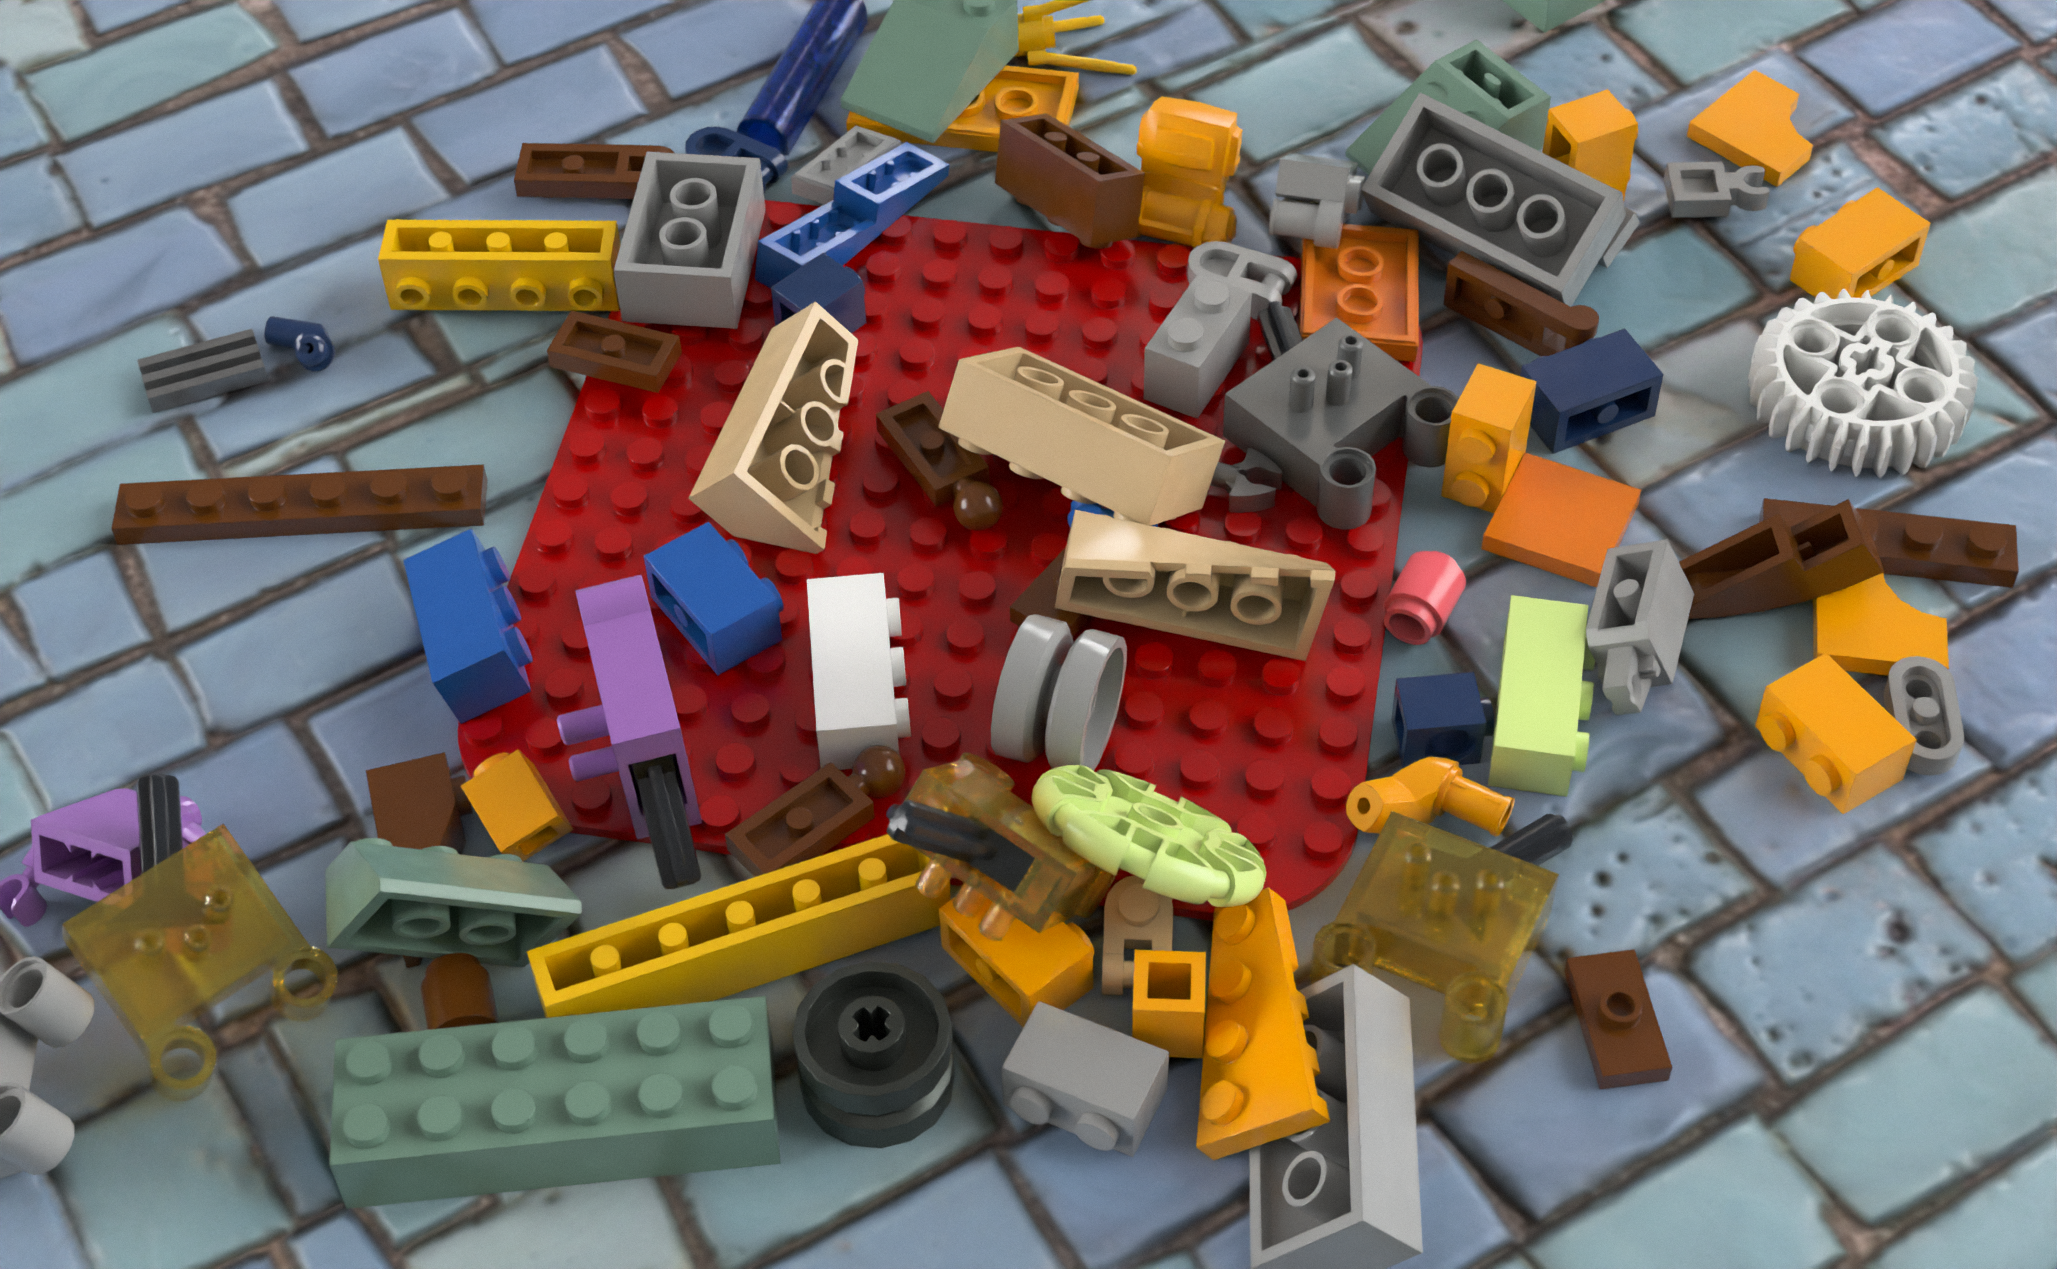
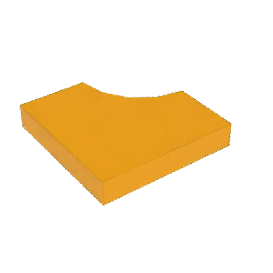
M1755 69L1689 122L1687 131L1688 138L1740 167H1763L1765 170L1763 180L1776 187L1810 160L1813 148L1810 142L1797 133L1790 120V116L1797 107L1799 93Z
M1881 573L1848 588L1813 599V659L1827 653L1844 671L1888 676L1891 667L1897 661L1912 656L1933 659L1949 669L1947 618L1920 612L1900 600L1886 584L1884 575Z

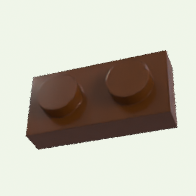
M572 310L547 349L550 367L659 393L682 353L680 337L677 335Z

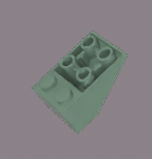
M1476 39L1435 60L1346 149L1345 156L1353 162H1358V167L1370 175L1419 92L1539 151L1543 149L1551 96Z

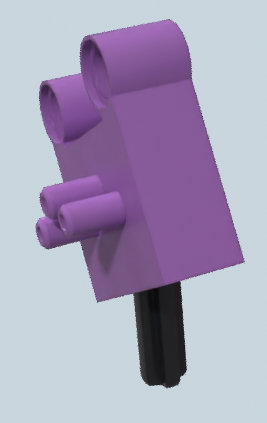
M642 574L575 590L602 705L559 715L557 724L561 739L566 745L610 735L612 746L571 756L569 758V765L572 777L578 782L619 771L636 838L640 839L650 836L661 885L665 889H677L695 884L701 880V870L690 826L702 823Z

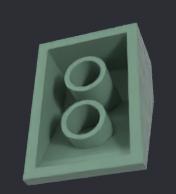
M894 0L840 99L841 108L934 143L1019 52L1017 0Z

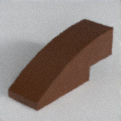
M1849 499L1791 527L1781 513H1778L1679 561L1694 592L1688 619L1726 617L1793 605L1848 588L1885 572L1869 527Z

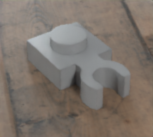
M1723 162L1667 163L1664 184L1671 217L1728 216L1730 205H1736L1747 211L1766 209L1770 191L1769 187H1762L1765 174L1764 168L1760 166H1744L1736 172H1725Z

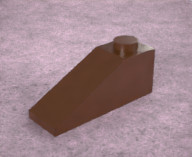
M445 752L365 770L378 838L388 840L392 843V846L422 850L433 846L451 847L457 850L458 854L462 855L466 839L461 816L473 814L472 804L461 788V785L466 783L465 775L452 778ZM403 955L406 968L419 966L423 960V957Z

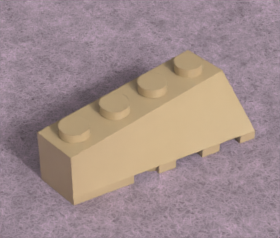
M812 303L771 329L688 498L735 537L814 554L823 551L825 548L827 530L821 528L824 509L832 505L835 483L829 480L832 457L841 450L843 432L838 428L840 409L848 405L858 339L818 303Z
M1075 510L1065 549L1054 608L1306 661L1334 584L1336 571L1325 562L1301 558L1292 554H1282L1240 545L1231 541H1221L1178 532L1169 528H1159L1121 520L1108 515Z

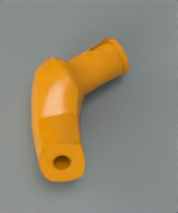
M1427 757L1401 769L1390 777L1362 782L1354 787L1348 796L1346 815L1351 823L1363 832L1403 837L1418 831L1433 822L1436 816L1441 817L1447 812L1488 831L1489 834L1496 837L1501 834L1508 822L1514 807L1515 798L1504 796L1463 777V770L1459 768V762L1441 757Z

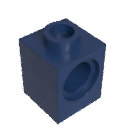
M1474 672L1396 678L1391 720L1402 769L1427 757L1447 758L1459 762V765L1480 763L1484 737L1493 736L1494 713L1490 698H1480Z

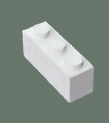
M884 573L807 579L816 731L821 768L832 762L839 770L852 769L854 761L860 752L875 745L890 747L899 754L898 738L911 737L908 698H894V687L906 686L903 647L890 648L889 637L902 636L899 598L886 599Z

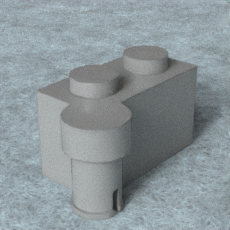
M1293 153L1280 158L1275 194L1277 197H1284V199L1275 198L1273 201L1269 235L1274 236L1277 234L1314 240V246L1338 249L1343 224L1350 219L1351 213L1357 214V210H1361L1364 196L1361 188L1366 181V176L1356 175L1358 162Z

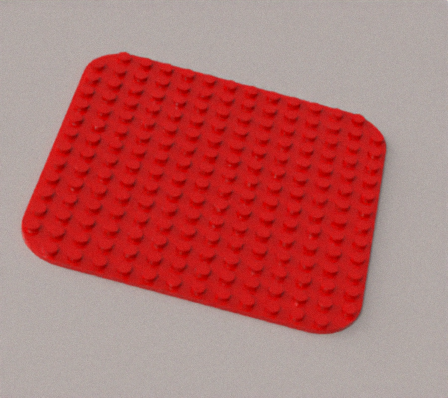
M765 200L766 210L759 240L821 206ZM902 215L843 265V267L853 269L863 280L865 286L866 324L851 333L858 339L848 405L840 409L838 428L843 432L841 450L832 457L829 480L835 483L832 505L824 509L821 528L827 530L825 548L823 551L814 554L735 537L688 499L771 329L775 327L771 288L755 280L757 248L737 329L622 321L620 307L619 311H611L608 317L610 320L679 336L682 353L659 393L586 376L507 585L521 615V621L513 624V626L517 627L522 633L533 659V662L525 665L531 692L462 724L458 721V745L469 779L475 777L473 774L474 770L488 758L500 753H508L510 755L519 750L535 765L574 830L569 833L651 844L650 836L640 839L636 838L619 771L578 782L572 777L569 758L573 755L612 746L610 735L566 745L561 739L557 724L559 715L602 705L575 590L642 574L702 823L690 826L695 850L732 855L727 850L725 838L727 832L821 769L816 731L807 579L884 573L886 599L899 598L902 636L889 637L890 648L903 647L906 686L894 687V698H908L911 737L898 738L899 755L905 765V779L900 789L893 795L886 798L869 797L874 804L875 818L822 855L887 835L886 830L890 820L886 813L892 804L902 805L904 801L909 799L968 818L978 802L1044 862L1033 883L1040 889L1045 898L1105 906L1107 894L1115 883L1135 875L1119 868L1115 876L1099 868L1066 847L1063 842V836L1051 834L1042 824L1033 808L1032 792L1042 774L1052 769L1045 750L1034 761L1025 763L996 755L991 746V723L997 688L1008 651L1020 627L1010 621V606L1066 547L1070 533L1067 516L1071 512L1070 508L1073 500L1061 493L1062 486L1048 479H1032L1021 476L1009 468L1010 461L995 454H979L989 466V484L999 492L1003 502V511L998 522L991 528L983 531L967 529L960 524L954 514V499L937 507L934 505L878 433L876 413L927 391L930 392L944 410L959 359L1021 347L1224 440L1225 443L1218 462L1234 465L1243 462L1246 453L1223 436L1225 393L1272 362L1258 321L1250 316L1249 344L1197 419L1144 399L1145 347L1189 287L1187 271L1188 258L1194 250L1192 246L1125 239L1113 242V245L1108 248H1092L1083 245L1078 237L1067 232ZM1276 256L1290 262L1297 271V278L1291 290L1286 295L1281 296L1282 306L1291 309L1299 330L1301 258ZM1420 326L1416 362L1397 360L1417 376H1420L1423 352ZM1398 437L1372 456L1376 466L1372 511L1366 523L1355 529L1343 530L1325 524L1318 516L1316 507L1283 481L1281 490L1276 489L1274 507L1246 513L1229 512V493L1223 488L1210 485L1202 509L1176 517L1174 520L1158 523L1159 528H1169L1178 532L1211 539L1231 541L1244 546L1282 554H1292L1330 565L1336 571L1335 581L1306 661L1094 616L1073 637L1075 642L1084 631L1095 629L1124 637L1127 645V664L1117 715L1108 743L1094 771L1107 769L1156 785L1154 792L1177 802L1180 797H1184L1227 822L1231 827V832L1245 836L1257 849L1266 868V879L1263 889L1269 887L1286 902L1287 911L1299 907L1324 891L1344 869L1357 841L1359 829L1351 823L1346 815V803L1354 787L1366 780L1386 631L1384 603L1392 586L1408 459L1402 450L1401 437ZM707 522L717 530L725 541L733 539L738 543L748 560L749 568L759 579L766 577L775 585L784 605V610L779 613L782 641L720 675L713 671L651 598L644 555ZM852 769L840 770L847 777L852 774ZM941 855L949 872L950 885L970 887L985 876L984 873L967 862ZM1172 898L1173 916L1213 921L1214 908L1217 907L1211 905L1208 900L1203 904H1193Z

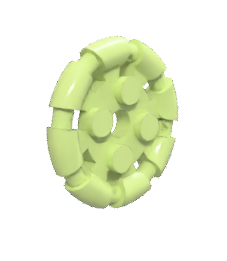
M1083 765L1055 767L1042 774L1034 786L1032 792L1033 808L1045 828L1055 836H1063V842L1070 850L1115 876L1120 868L1144 879L1145 881L1142 886L1144 889L1193 904H1203L1208 900L1211 905L1216 907L1246 904L1255 899L1263 889L1266 879V868L1261 855L1245 836L1231 832V827L1227 822L1184 797H1180L1177 802L1154 792L1156 785L1107 769L1095 772Z

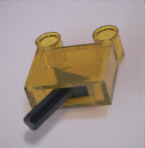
M964 752L959 761L924 769L902 805L892 804L887 810L886 816L890 822L886 832L890 838L896 842L912 846L930 859L915 883L917 890L926 897L935 899L939 898L952 875L962 880L964 884L952 902L954 909L960 914L972 918L976 917L987 898L993 903L978 925V929L984 937L994 942L1002 941L1015 918L1038 933L1076 915L1091 918L1121 869L1119 868L1115 876L1070 850L1064 844L1063 836H1055L1045 828L1031 805L1010 792L1015 784L1012 778L989 761L972 753Z

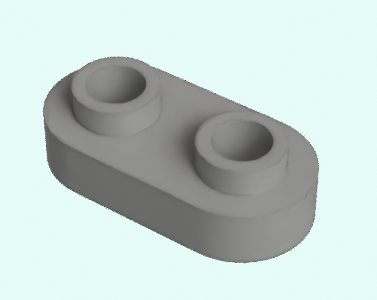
M1920 656L1903 658L1897 661L1889 671L1883 690L1885 709L1917 739L1907 769L1922 775L1943 774L1954 767L1964 743V731L1954 678L1945 666L1933 659Z

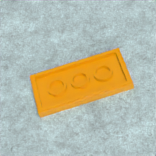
M1005 66L934 143L849 111L846 128L848 132L853 127L859 126L896 138L904 143L998 152L1001 120L1047 113L1065 125L1070 126L1079 89V73Z

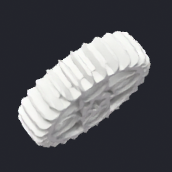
M1842 289L1837 299H1831L1825 292H1819L1814 304L1805 298H1799L1794 309L1789 307L1781 308L1776 319L1768 320L1762 335H1759L1758 341L1755 344L1748 374V387L1751 388L1750 404L1757 407V421L1760 423H1770L1769 437L1774 439L1786 436V451L1791 452L1802 448L1807 451V463H1811L1819 457L1829 461L1831 472L1838 464L1850 466L1855 477L1860 474L1862 468H1873L1878 478H1881L1888 466H1892L1901 475H1905L1911 463L1920 468H1926L1933 456L1943 458L1950 445L1957 444L1966 423L1969 422L1975 403L1974 398L1978 377L1974 374L1975 360L1970 356H1966V343L1964 341H1952L1953 327L1948 325L1937 328L1935 326L1936 314L1932 312L1923 317L1916 314L1915 302L1910 303L1904 308L1893 304L1892 295L1885 301L1871 299L1869 290H1866L1861 298H1851L1847 290Z

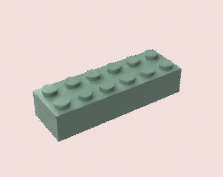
M766 996L335 1039L330 1168L346 1209L781 1164L774 1049Z

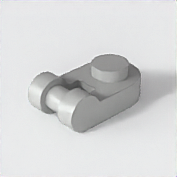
M1213 241L1203 243L1197 246L1188 258L1187 279L1189 285L1199 273L1252 292L1250 316L1256 320L1259 311L1268 308L1269 302L1279 301L1282 305L1281 295H1286L1291 290L1297 278L1296 269L1287 260L1227 242Z

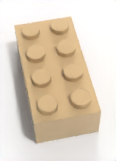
M1021 347L959 359L938 427L959 437L958 444L966 450L983 455L995 454L1010 461L1009 468L1021 476L1032 479L1045 478L1062 486L1061 493L1069 499L1085 504L1098 503L1113 510L1114 518L1150 526L1167 520H1174L1176 517L1202 509L1225 443L1224 440Z

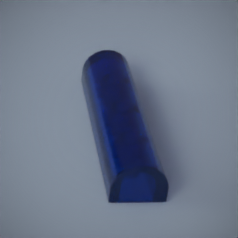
M815 0L740 121L737 133L769 145L780 151L783 155L788 156L868 23L867 9L863 0Z

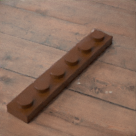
M484 464L121 483L119 485L111 529L117 545L483 526L488 480Z

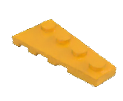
M1269 887L1263 889L1255 899L1246 904L1214 908L1196 1148L1213 1160L1330 1122L1327 1103L1317 1095L1314 1077L1320 1074L1316 1050L1307 1044L1303 1021L1309 1018L1305 996L1295 986L1293 972L1299 965L1286 902Z

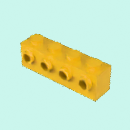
M387 220L378 262L390 310L619 311L620 307L614 276V267L621 246L617 221Z

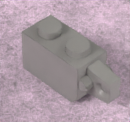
M1668 539L1609 548L1606 552L1586 626L1588 648L1598 665V678L1601 679V684H1603L1602 690L1606 698L1612 702V710L1616 715L1640 713L1650 687L1673 684L1694 592Z

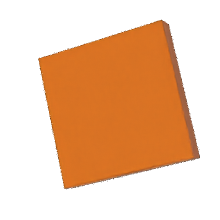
M1525 452L1483 535L1481 549L1597 588L1607 549L1619 547L1639 505L1642 490Z

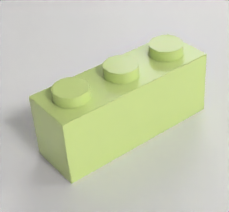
M1511 595L1503 643L1488 786L1567 797L1572 771H1585L1589 733L1579 732L1577 729L1578 719L1589 721L1594 682L1582 681L1583 669L1593 671L1595 659L1588 648L1586 634L1589 605Z

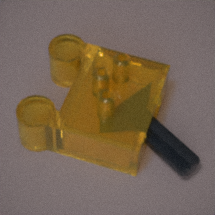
M153 774L140 778L136 784L141 875L63 923V940L149 1062V1079L153 1088L162 1097L172 1101H188L199 1096L208 1088L216 1065V1050L212 1040L202 1030L185 1025L270 970L273 972L270 982V999L274 1009L283 1017L293 1021L311 1020L318 1017L328 1007L337 985V968L333 959L323 950L308 944L224 823L183 848L179 781L175 776ZM297 969L309 970L319 977L322 983V991L310 999L297 998L287 991L284 978L290 972ZM187 1048L194 1051L200 1057L203 1068L193 1078L177 1080L164 1072L161 1065L163 1057L174 1049Z
M1391 811L1335 921L1322 926L1315 935L1309 984L1312 985L1344 969L1334 965L1341 963L1349 966L1355 964L1373 975L1374 967L1435 990L1445 994L1438 1035L1441 1046L1447 1054L1458 1061L1467 1063L1484 1062L1493 1057L1500 1048L1508 1004L1552 911L1559 874L1539 867V865L1571 846L1574 836L1568 828V822L1562 815L1546 814L1495 845L1486 847ZM1463 1015H1474L1483 1020H1473Z

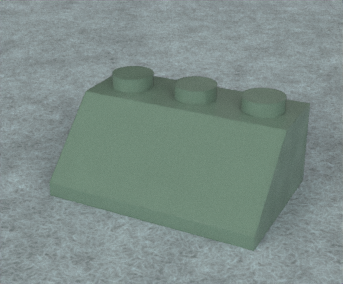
M366 838L355 842L351 841L325 869L327 948L436 959L450 953H467L475 956L480 963L525 967L529 964L527 951L550 944L582 914L581 900L548 865L522 862L520 857L511 854L477 857L458 854L457 850L446 846H433L420 850L395 847L385 839Z

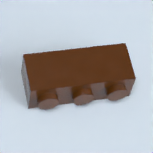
M1047 113L1001 120L995 184L1015 196L1017 202L1030 206L1046 216L1047 221L1051 224L1061 226L1078 237L1079 241L1085 246L1108 248L1115 241L1137 237L1145 178L1144 172Z

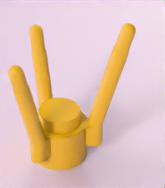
M1053 0L1041 5L1023 6V13H1018L1019 52L1014 58L1028 56L1029 66L1048 64L1124 75H1134L1137 72V68L1131 64L1046 52L1047 48H1056L1055 33L1100 26L1104 23L1102 15L1053 21V15L1046 16L1091 0Z

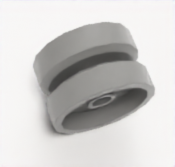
M1037 614L1029 615L1019 627L1011 644L997 688L991 723V746L995 754L1029 763L1034 761L1045 750L1052 769L1067 765H1083L1094 771L1108 743L1123 690L1127 664V645L1124 637L1089 629L1084 631L1074 642L1067 622Z

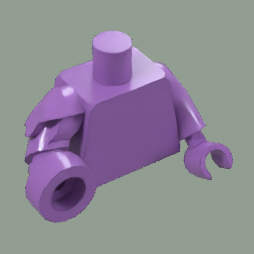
M127 788L114 789L31 819L32 846L21 862L26 868L22 874L10 875L0 881V909L8 919L15 916L21 925L25 927L35 924L46 912V900L36 889L39 884L121 910L127 909L142 897L136 791ZM180 796L186 893L226 915L224 925L163 929L164 948L169 953L180 957H208L229 949L233 944L232 912L217 902L216 895L210 894V889L214 888V871L223 872L225 867L216 845L201 827L202 816L197 804L186 796Z

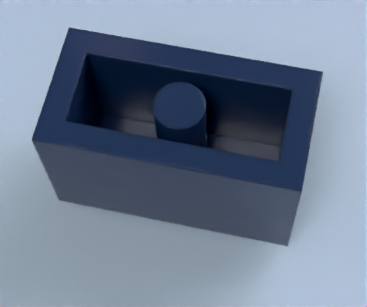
M1625 328L1602 337L1591 338L1583 344L1550 356L1539 357L1528 364L1522 365L1520 374L1521 377L1537 381L1530 426L1552 454L1654 417L1664 375Z

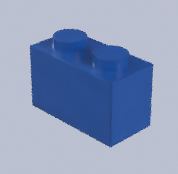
M709 522L644 555L651 598L717 675L782 641L779 613L784 610V605L777 588L768 578L759 579L749 568L748 560L738 543L733 539L725 541Z

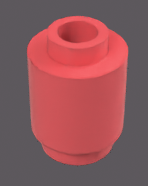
M1419 551L1410 556L1384 603V624L1394 637L1408 644L1422 645L1427 643L1431 637L1440 634L1466 587L1465 575L1452 557L1439 551Z

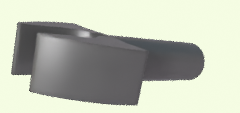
M1248 448L1246 457L1241 463L1229 465L1218 462L1210 485L1223 488L1229 493V512L1246 513L1260 511L1275 506L1276 489L1281 490L1282 470L1264 454Z

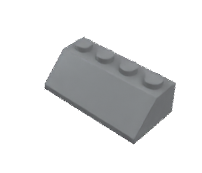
M1352 964L1299 991L1305 996L1309 1018L1303 1021L1307 1044L1316 1050L1320 1074L1314 1077L1317 1095L1327 1103L1330 1122L1249 1149L1251 1269H1386L1423 1253L1410 998L1355 964Z

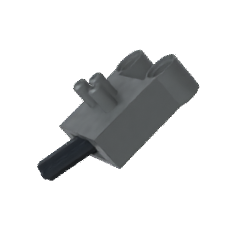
M1279 301L1269 302L1268 308L1259 311L1257 321L1272 362L1225 393L1223 436L1246 454L1248 448H1252L1271 459L1282 470V481L1312 503L1317 509L1318 516L1325 524L1333 528L1346 530L1355 529L1366 523L1372 511L1376 466L1372 456L1398 437L1402 438L1403 454L1410 462L1428 468L1440 467L1445 464L1451 415L1459 400L1452 391L1444 387L1431 386L1338 318H1335L1302 340L1289 307L1282 306Z

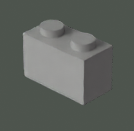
M1198 273L1145 347L1144 399L1198 419L1249 344L1252 292Z
M1038 1001L1002 1066L1003 1105L1010 1107L1019 1117L1034 1124L1049 1123L1072 1132L1084 1143L1095 1149L1103 1151L1114 1149L1133 1157L1168 1089L1169 1051Z

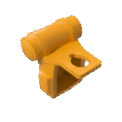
M1161 96L1143 114L1139 127L1136 154L1142 158L1141 171L1145 173L1137 237L1148 236L1192 246L1193 249L1206 242L1220 241L1231 243L1235 239L1237 224L1235 210L1230 206L1224 205V191L1229 176H1233L1236 173L1240 161L1239 154L1243 130L1237 126L1236 112L1201 102Z

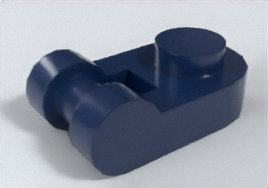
M719 126L705 127L692 133L685 142L686 154L760 158L764 194L766 193L765 185L767 183H776L788 171L787 160L780 151L727 128Z

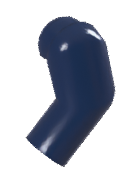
M271 316L267 320L264 330V338L267 344L294 348L300 364L309 371H322L332 364L336 349L322 324Z

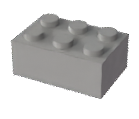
M663 152L646 153L614 267L622 321L738 328L766 210L760 158Z

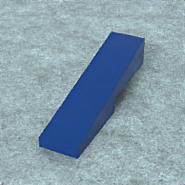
M906 142L835 180L832 201L758 241L755 280L771 288L823 252L843 266L946 179L949 174L950 164Z

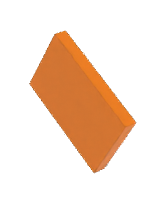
M1343 224L1338 249L1314 246V240L1302 238L1299 332L1302 340L1335 318H1338L1395 360L1416 362L1419 339V230Z

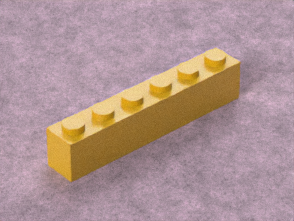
M887 834L529 950L527 955L545 1018L709 1002L940 926L939 908L951 900L950 877L940 854L896 842Z

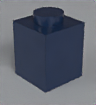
M824 252L771 287L775 326L814 302L818 303L850 333L866 324L865 286L863 280L853 269L843 267Z

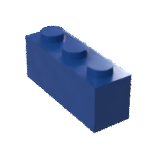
M471 528L404 559L403 562L432 683L460 724L531 692L525 665L533 662V659L522 633L517 627L513 626V624L521 621V615L510 591L506 586L502 585L510 581V575L496 547L493 546L485 550Z

